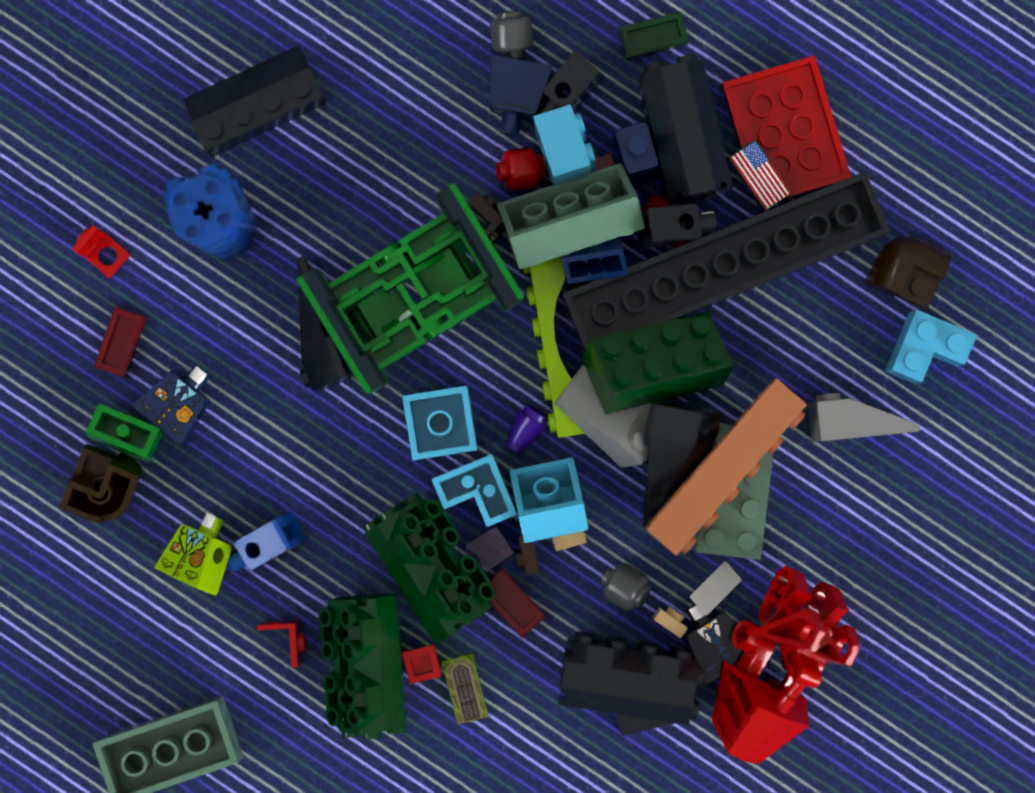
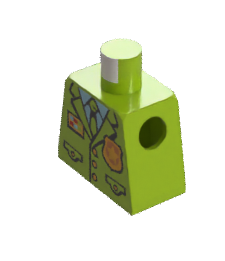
M206 513L199 530L185 524L181 525L154 568L196 589L217 596L232 550L230 544L216 539L224 520Z

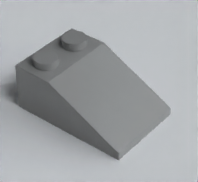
M583 364L554 403L618 466L624 468L641 465L649 454V447L644 445V432L651 403L605 414Z
M840 393L815 396L816 402L807 403L811 442L920 431L919 424L850 398L841 399Z

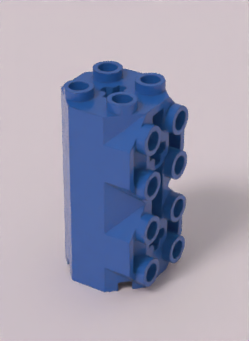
M213 164L197 171L198 176L187 180L185 177H178L166 183L168 190L163 193L168 206L166 211L178 237L197 249L222 260L248 251L258 224L250 203L246 200L240 182L236 178L232 179L230 172L226 169H218L217 165Z

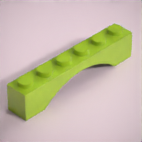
M559 256L541 262L534 267H525L523 271L524 274L530 273L532 286H526L529 306L536 305L537 317L532 318L534 337L541 336L543 349L537 350L540 369L546 368L548 381L542 382L545 401H552L553 413L547 414L550 433L557 432V437L562 438L586 433L554 403L572 380L560 359L555 341V308L561 288L566 281L561 257Z

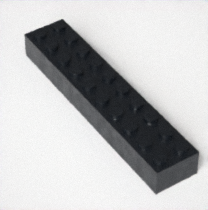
M865 171L628 267L629 275L597 279L563 293L562 298L585 353L589 339L684 317L888 234L890 229Z

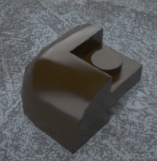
M912 236L897 237L885 244L878 253L864 284L926 310L941 279H944L952 253L920 238Z
M86 444L82 448L74 475L68 480L59 508L97 523L118 518L125 513L132 501L142 472L140 464L122 452L116 456Z

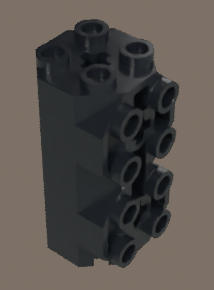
M689 54L677 58V63L664 65V62L660 61L646 65V71L639 75L638 78L642 95L641 104L659 163L658 177L667 205H673L676 199H678L679 204H685L716 196L715 190L722 189L723 193L731 191L733 185L704 61L697 60L696 54Z
M575 631L574 637H567V647H572V650L565 649L559 685L561 687V694H558V705L688 725L690 720H697L699 701L696 700L695 692L696 687H702L704 668L698 667V659L693 657L690 649L671 646L670 651L660 650L658 644L639 641L638 647L627 646L628 642L624 638L607 636L606 641L595 640L594 634Z

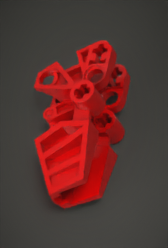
M785 566L777 571L761 603L758 615L762 623L761 626L746 620L737 624L732 634V644L735 648L744 651L737 665L727 661L723 662L712 716V722L728 754L744 762L761 763L809 727L807 698L800 693L806 686L816 688L820 684L821 673L825 663L852 665L860 649L856 628L847 624L842 627L837 625V622L849 611L839 588L826 582H821L810 592L804 574L796 569ZM777 606L775 615H774L773 618H772L773 610H774L775 607ZM848 641V652L842 657V647ZM778 644L782 652V668L788 672L781 683L772 679L767 683L758 677L770 658L775 645Z

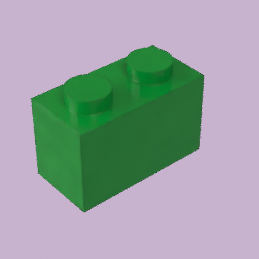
M101 403L98 404L85 432L90 440L150 464L162 437L160 428Z

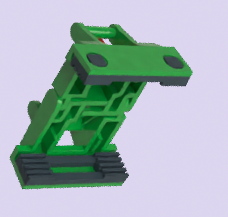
M455 183L437 192L435 202L443 214L398 240V243L388 246L330 283L322 270L311 269L296 279L366 394L374 393L390 383L383 369L428 343L430 340L497 301L503 313L521 303L524 295ZM462 243L464 244L470 256L472 257L478 269L480 270V275H478L477 271L475 270L469 258L462 249ZM408 280L412 281L421 298L424 299L416 305L403 285ZM347 313H350L352 315L362 334L366 338L368 342L367 344H364V342L362 341L355 327L348 318Z

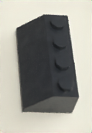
M300 45L184 98L194 129L205 152L211 157L327 104Z

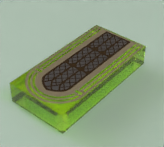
M470 653L443 660L442 666L457 725L489 717L474 654Z

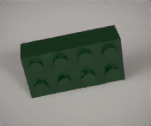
M709 311L589 339L582 358L605 414L724 386L734 366Z

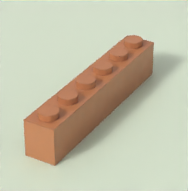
M777 378L773 379L644 529L674 555L677 556L680 551L686 554L697 542L694 535L702 526L708 529L719 516L716 512L717 508L723 502L729 504L740 492L741 489L737 485L745 476L751 479L761 468L762 464L759 462L761 457L767 451L772 454L781 445L784 439L780 435L788 426L794 429L806 415L802 410L807 404Z

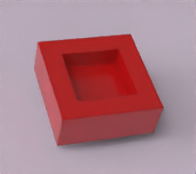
M434 644L402 652L410 684L442 676Z

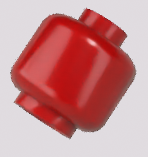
M531 147L506 150L502 154L501 162L496 163L497 179L499 182L503 181L509 191L537 188L540 180L545 178L544 159L541 154H537Z

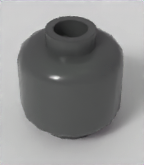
M522 11L497 13V18L490 22L492 49L495 52L504 53V57H524L523 50L533 46L530 18L522 15Z
M621 563L615 569L609 567L601 580V584L605 586L603 591L605 599L625 611H630L635 607L640 609L651 591L647 575L627 563Z

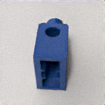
M290 512L235 541L234 544L237 549L230 553L228 564L235 572L245 566L251 571L301 544L307 538L294 514Z

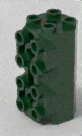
M416 492L362 527L366 532L365 535L435 644L450 637L464 625L467 626L492 607L491 600L495 597V589L492 586V582L473 556L467 554L460 556L455 545L459 542V534L448 514L437 501L432 499L425 501Z
M397 593L333 598L327 607L321 608L318 614L321 654L325 660H331L335 665L332 673L326 674L323 679L327 722L330 726H336L343 738L358 737L362 733L363 739H377L382 737L383 731H387L388 734L406 733L407 718Z

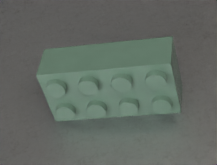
M621 163L497 203L505 233L519 269L534 267L541 262L559 256H567L574 251L586 247L598 246L605 241L620 236H628L635 231L645 228L638 197Z
M719 423L720 429L713 448L733 425ZM767 451L759 460L762 466L751 479L745 476L737 485L741 489L737 496L729 504L723 502L717 508L716 512L719 516L708 529L702 526L694 535L697 539L692 549L694 552L761 560L773 453L770 454Z
M223 696L101 737L92 743L109 793H152L234 765L244 757Z

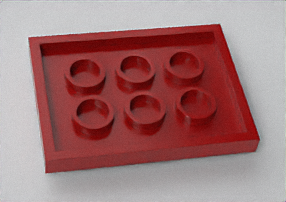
M815 55L722 82L721 87L740 150L754 140L758 142L792 191V194L785 199L828 187L851 178Z

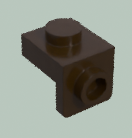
M477 192L468 201V205L488 225L484 232L493 244L504 233V230L501 228L503 226L501 216L497 213L498 206L491 197L486 195L483 198Z
M518 535L521 549L515 550L519 569L526 568L527 575L539 573L533 542L524 543L523 535Z

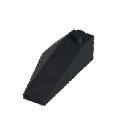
M304 256L297 258L298 277L311 269ZM298 284L301 361L304 366L299 371L305 387H312L314 392H319L350 380L352 376L344 357Z
M651 402L644 432V445L649 447V460L644 462V473L649 474L648 487L643 492V527H646L709 454L719 433V422L722 413L693 402Z

